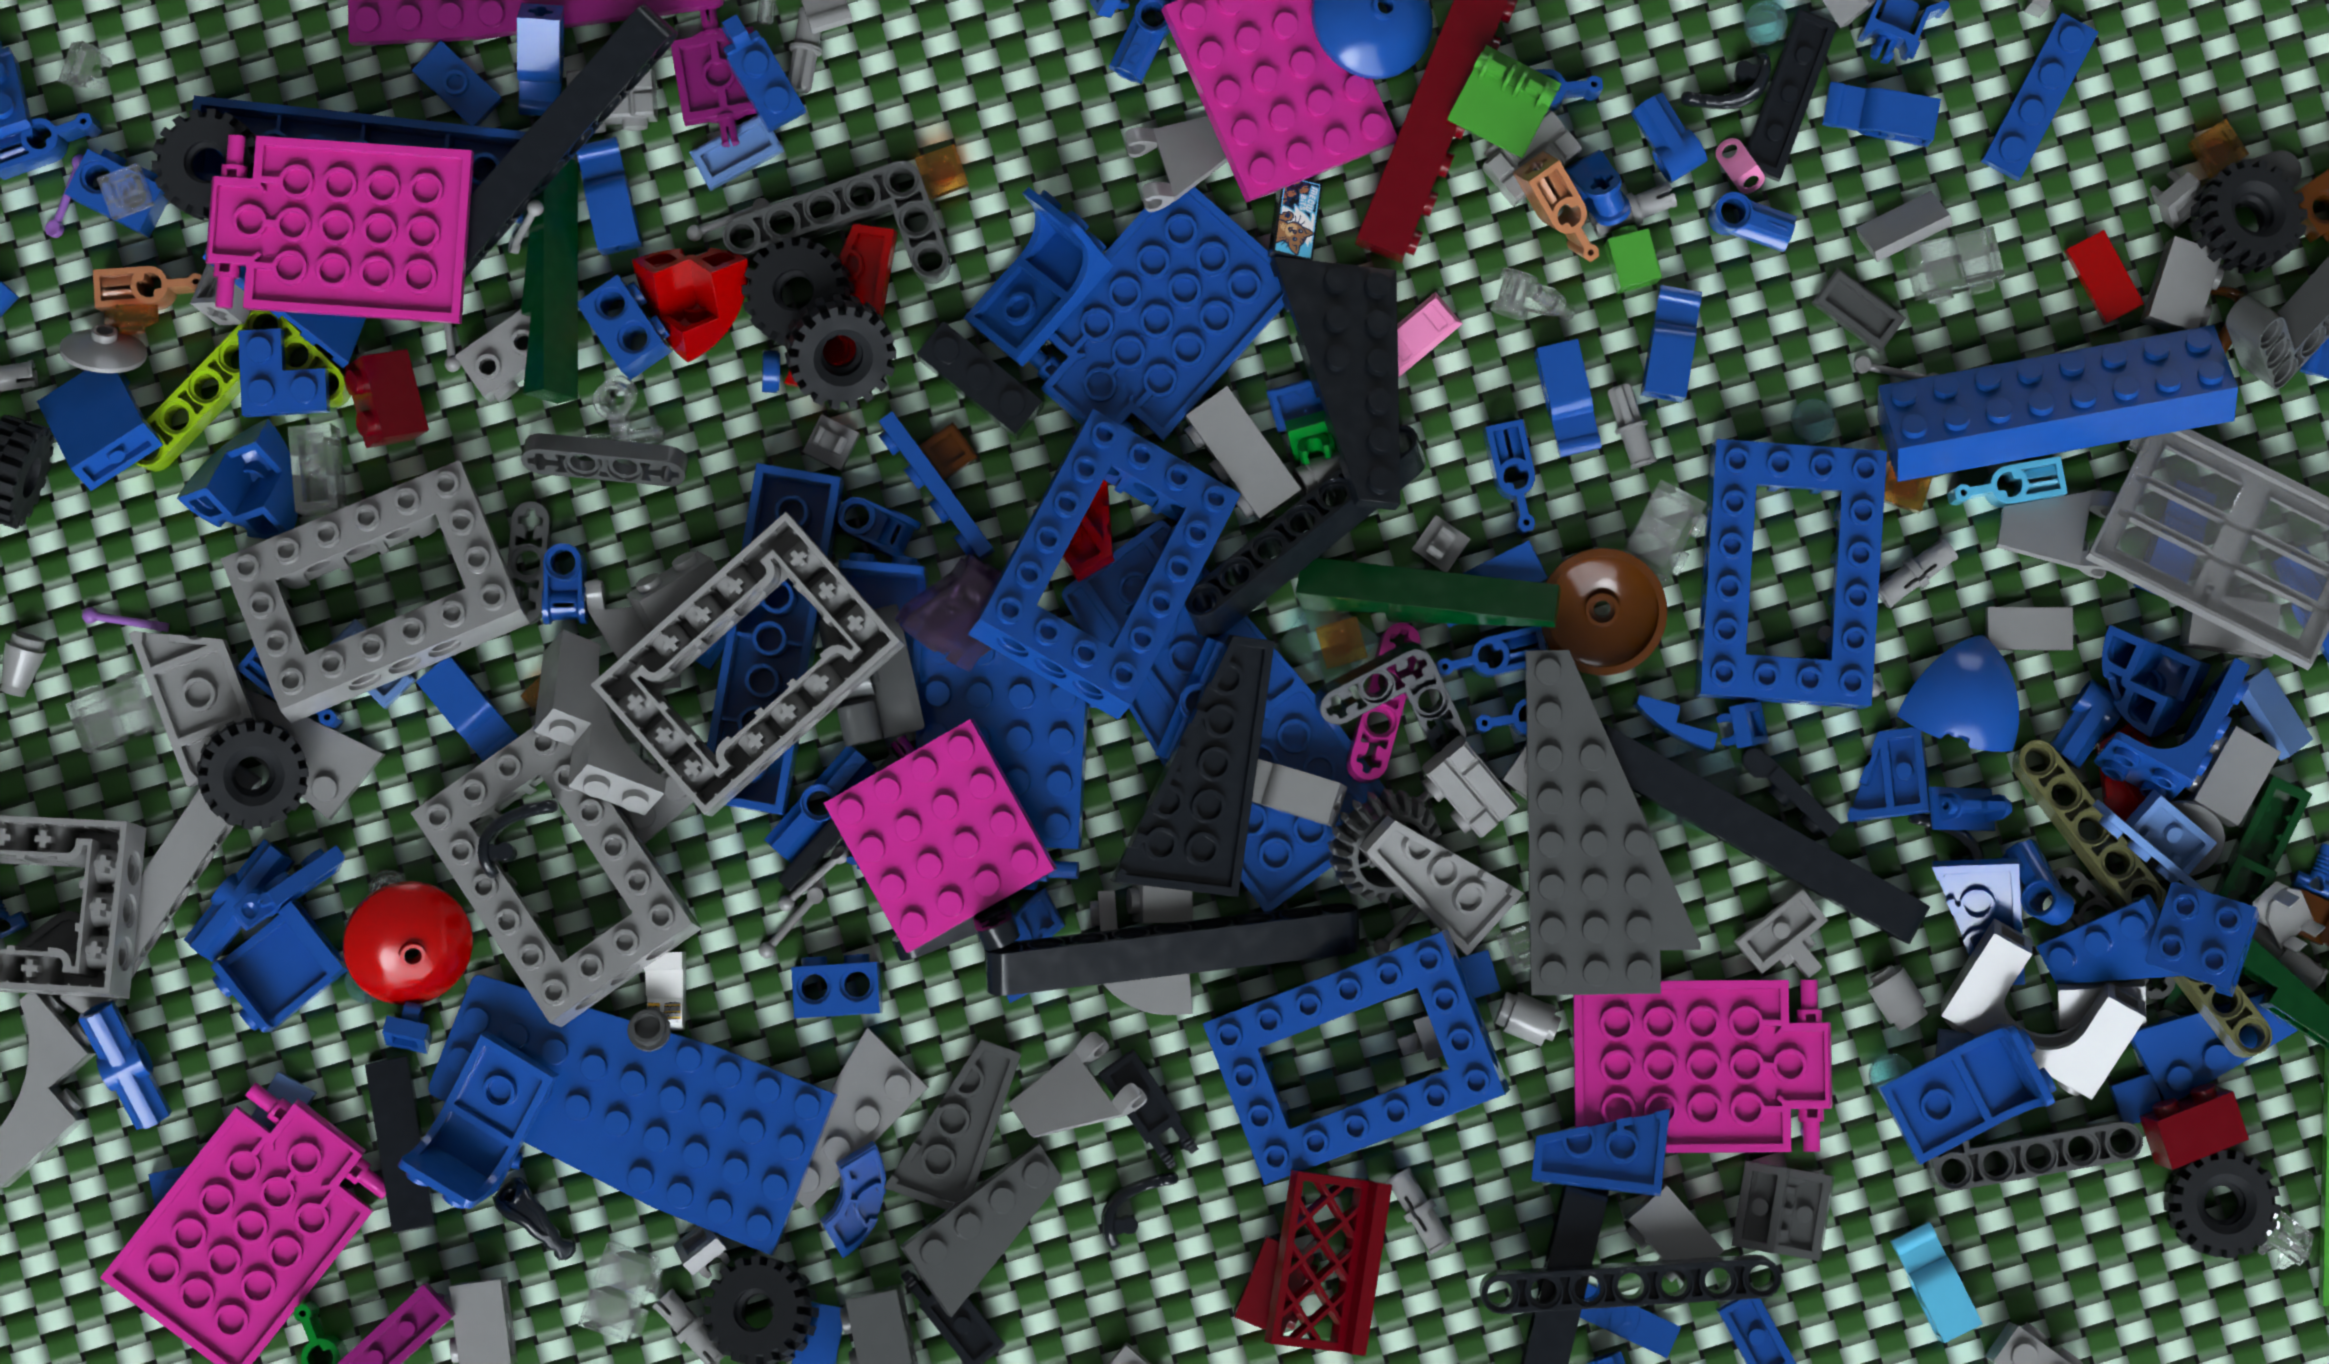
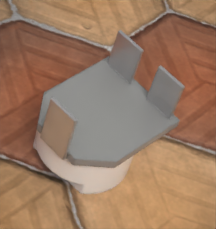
M2278 881L2274 882L2253 901L2252 906L2257 907L2260 915L2258 922L2270 929L2279 949L2285 947L2298 953L2307 945L2306 942L2295 937L2298 933L2304 931L2316 937L2326 928L2313 921L2314 919L2301 890L2290 888Z

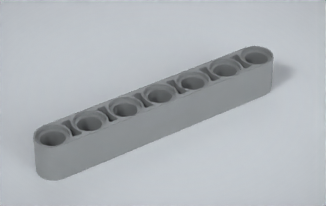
M240 763L237 765L235 770L237 782L246 789L260 788L263 781L262 778ZM200 788L142 873L132 977L234 827L211 811L201 794ZM61 995L60 1000L82 1014L92 1006L103 1001L114 1000L116 1003L118 998Z

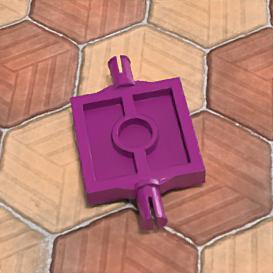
M716 8L708 9L710 21L707 10H700L703 31L690 38L675 40L671 45L683 121L685 126L707 122L719 123L722 146L730 147L728 131L730 132L732 145L736 146L740 144L735 120L757 113L727 63V56L723 48L729 45L730 42L722 28H719ZM753 26L745 28L748 34L755 31Z

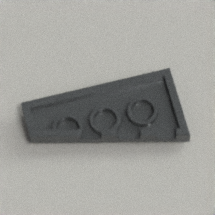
M981 1039L884 1188L945 1210L973 1191L1022 1053Z
M1033 1144L899 1246L948 1316L952 1317L1063 1180L1040 1144Z

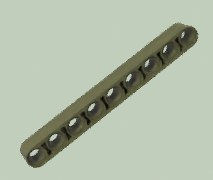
M2033 740L2026 743L2014 755L2012 761L2016 777L2115 905L2119 908L2133 902L2131 897L2134 888H2140L2145 890L2148 895H2151L2161 914L2167 896L2166 891L2138 855L2127 847L2128 842L2121 835L2117 839L2098 822L2103 815L2092 806L2095 800L2055 748L2043 740ZM2035 752L2043 758L2045 767L2042 772H2035L2027 767L2025 763L2026 753ZM2054 786H2062L2069 791L2071 795L2070 805L2061 806L2053 800L2051 791ZM2080 820L2091 821L2096 826L2097 837L2095 840H2087L2080 835L2078 831ZM2107 854H2114L2121 858L2124 864L2121 875L2112 874L2107 870L2105 866ZM2185 976L2172 977L2228 1051L2234 1056L2249 1058L2266 1051L2270 1046L2272 1030L2269 1024L2238 984L2233 997L2228 996L2230 1000L2229 1011L2221 1013L2212 1004V997L2215 993L2213 985ZM2243 1026L2251 1027L2255 1031L2257 1043L2254 1048L2245 1047L2241 1043L2239 1032Z

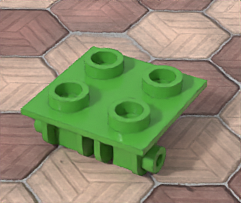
M1486 45L1478 57L1474 69L1447 120L1522 159L1554 100L1561 83Z

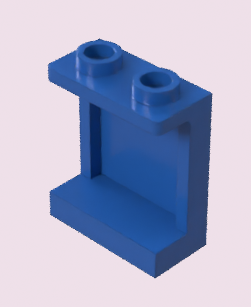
M85 370L37 401L70 469L90 491L163 446L158 434L148 424L128 387L130 381L124 372L96 373Z
M298 901L287 903L277 911L279 915L223 960H217L211 965V968L217 974L212 978L214 983L226 997L229 998L233 995L243 1007L239 1011L240 1016L254 1031L259 1028L263 1033L272 1032L348 971L343 956Z

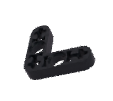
M1415 642L1404 643L1323 685L1316 694V708L1325 721L1340 725L1404 693L1425 739L1435 752H1441L1457 736L1461 735L1466 740L1465 727L1432 657L1422 645ZM1411 656L1418 660L1416 662L1418 668L1414 671H1410L1407 667V659ZM1393 666L1396 670L1395 673L1400 678L1399 680L1395 681L1388 671V667ZM1370 675H1383L1385 683L1382 689L1375 693L1364 691V682ZM1353 685L1361 697L1358 701L1355 700L1352 696L1353 693L1349 689ZM1429 689L1439 691V700L1434 706L1430 708L1419 706L1418 700L1424 691ZM1338 695L1341 699L1342 707L1335 711L1331 707V698ZM1440 717L1450 729V738L1445 741L1440 737L1441 731L1434 721Z
M1007 897L910 953H906L897 935L891 941L899 960L906 961L975 934L978 935L983 949L991 951L1014 942L1019 938L1020 933L1013 909Z

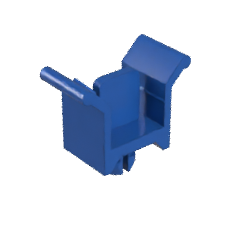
M1876 0V3L1869 11L1857 41L1864 42L1869 38L1877 40L1870 49V57L1875 61L1879 57L1884 43H1886V49L1880 60V63L1888 64L1893 59L1895 48L1899 50L1902 60L1913 59L1921 43L1918 39L1926 21L1934 17L1941 18L1949 8L1950 3L1945 0L1926 7L1919 16L1911 34L1909 30L1919 9L1917 2L1913 0H1887L1878 20L1875 17L1883 0Z

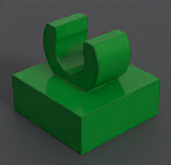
M1324 410L1284 421L1295 464L1302 462L1304 465L1310 464L1309 459L1323 455L1328 459L1331 458L1332 453L1336 452L1332 433L1328 432L1324 421L1326 416Z

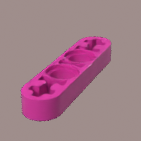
M1399 622L1393 624L1382 634L1375 658L1396 648V644L1390 642V639H1395L1399 633L1405 635V643L1415 642L1420 644L1421 639L1418 631L1408 623ZM1414 656L1407 659V667L1410 671H1414L1417 659ZM1393 666L1387 668L1389 672L1398 677ZM1380 674L1370 675L1366 692L1375 693L1380 690L1378 685ZM1404 693L1358 717L1347 756L1346 767L1349 775L1359 783L1368 784L1374 782L1386 771L1406 701ZM1381 712L1385 714L1389 721V728L1386 733L1376 734L1369 729L1367 717L1370 713ZM1361 738H1364L1369 742H1361ZM1370 742L1383 743L1384 748L1377 745L1373 749L1371 761L1377 764V768H1372L1368 773L1363 772V764L1357 762V758H1362L1367 753Z

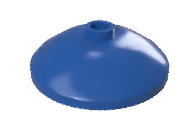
M1312 0L1311 18L1318 42L1332 61L1356 76L1367 79H1386L1397 76L1411 68L1422 57L1430 42L1433 17L1429 0ZM1378 2L1386 6L1387 13L1379 10Z

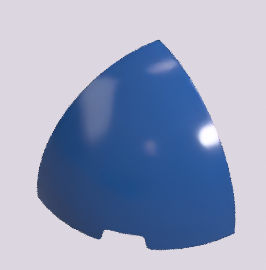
M266 419L241 432L217 450L194 473L181 490L177 499L193 513L217 527H221L225 522H230L244 527L247 530L248 537L269 539L295 527L299 511L298 478L287 445L271 421Z
M2109 625L2103 644L2102 671L2103 676L2108 679L2111 692L2115 698L2113 703L2124 719L2140 732L2149 737L2163 734L2174 725L2190 705L2207 676L2211 665L2141 635Z
M1979 635L1956 644L1939 656L1914 683L1905 697L1897 716L1917 729L1939 739H1942L1946 734L1962 738L1968 743L1969 748L1993 752L2013 751L2019 726L2018 695L2013 676L2003 656L1991 641L1984 635Z

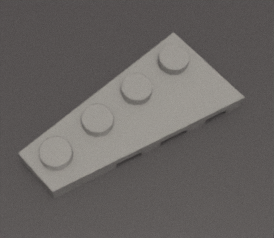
M1388 815L1359 846L1360 850L1440 931L1448 929L1454 946L1466 956L1473 951L1524 894L1512 885Z

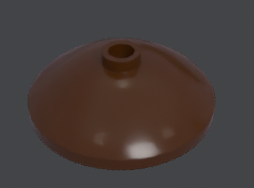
M1614 548L1587 549L1565 559L1554 569L1545 582L1560 585L1561 595L1556 626L1541 627L1544 639L1551 650H1569L1578 671L1598 676L1623 673L1646 660L1659 644L1667 621L1666 597L1655 573L1638 557ZM1599 601H1606L1610 605V611L1606 615H1598L1594 611L1595 604Z

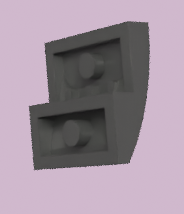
M1745 1161L1731 1246L1821 1261L1835 1176Z

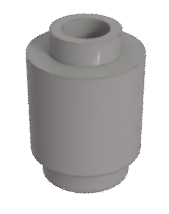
M1891 964L1870 977L1873 985L1867 989L1888 1023H1894L1898 1031L1908 1028L1928 1014L1923 1006L1926 1002L1904 967L1895 970Z
M1506 992L1494 1024L1502 1026L1505 1033L1542 1046L1545 1039L1553 1041L1561 1017L1555 1015L1556 1006L1520 992H1517L1516 995Z

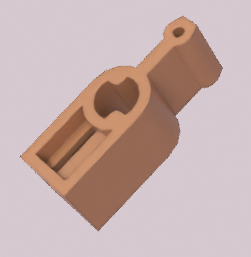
M1542 151L1514 171V177L1539 219L1566 235L1568 249L1589 262L1599 257L1598 247L1589 242L1581 228L1587 219L1585 203L1560 160ZM1565 205L1563 213L1558 216L1560 208Z
M153 266L93 270L95 308L104 314L166 309L174 303L177 294L195 293L202 275L193 273L188 278L172 279L165 272ZM160 279L162 283L161 288L154 290V296L147 297V288L153 287L154 280Z

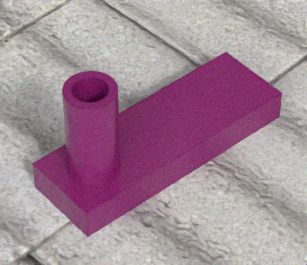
M427 1282L337 1364H403L456 1314L444 1301L445 1295L437 1293Z

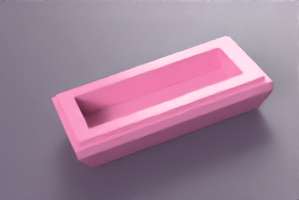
M1436 292L1397 324L1398 378L1463 324Z

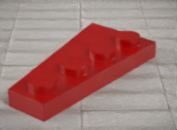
M853 224L839 255L841 263L848 268L851 274L848 277L849 281L854 284L855 293L850 295L858 297L863 305L867 301L875 308L877 314L880 313L883 318L898 232L889 228ZM838 335L826 342L823 356L826 361L833 365L845 364L855 355V342L847 336ZM789 370L784 384L799 387Z

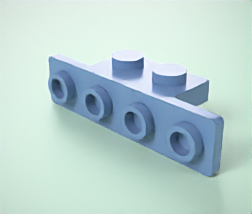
M2155 789L2126 821L2099 799L2094 802L2092 806L2103 815L2098 822L2117 839L2123 833L2132 840L2127 844V847L2146 863L2151 857L2155 858L2160 863L2155 870L2170 883H2178L2181 880L2187 886L2209 892L2189 874L2217 842Z

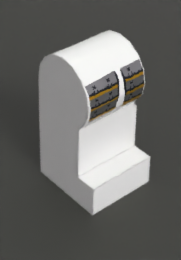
M667 952L644 968L647 1009H657L664 1013L670 1022L671 1031H684L686 1021V952Z

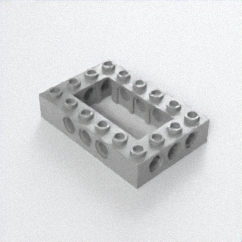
M460 460L221 558L279 710L290 723H294L530 624L472 481ZM440 524L465 589L319 650L309 652L308 647L296 631L292 618L296 616L283 597L277 581L281 580L284 585L292 589L311 585L309 581L339 568L342 571L350 568L349 564L377 552H380L381 555L390 552L389 547L418 535L424 538L435 532Z
M785 512L597 678L591 686L701 812L712 817L901 650L905 644L794 518ZM789 578L797 591L822 615V619L836 631L844 642L841 645H832L819 654L822 658L798 680L792 678L787 683L788 689L765 709L762 707L754 712L757 716L735 736H727L722 740L714 754L660 691Z
M533 726L412 811L411 815L549 1023L563 1027L702 928L621 807L568 787L572 746L534 732ZM545 781L632 911V914L568 959H566L559 946L552 944L538 923L541 918L537 912L528 908L516 890L515 886L518 884L515 879L507 875L498 862H495V866L499 871V875L494 879L489 878L484 873L477 854L480 835L476 834L474 829L490 818L496 819L501 816V810L525 793L531 795L536 792L535 786Z
M0 815V864L85 868L84 880L79 882V888L83 889L80 923H75V932H78L77 952L48 947V951L32 950L14 945H7V949L0 948V992L130 998L147 828L128 821Z

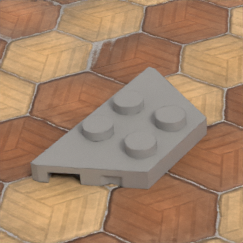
M139 631L129 633L185 783L187 787H193L198 784L197 762L200 761L201 750L204 744L207 745L211 740V735L216 730L221 731L226 727L225 724L232 721L235 723L244 721L243 718L257 720L240 674L236 669L237 666L227 640Z

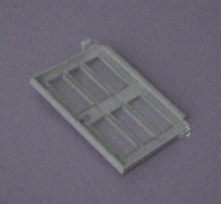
M2191 429L2129 440L2126 449L2137 454L2085 559L2309 670L2329 631V497Z

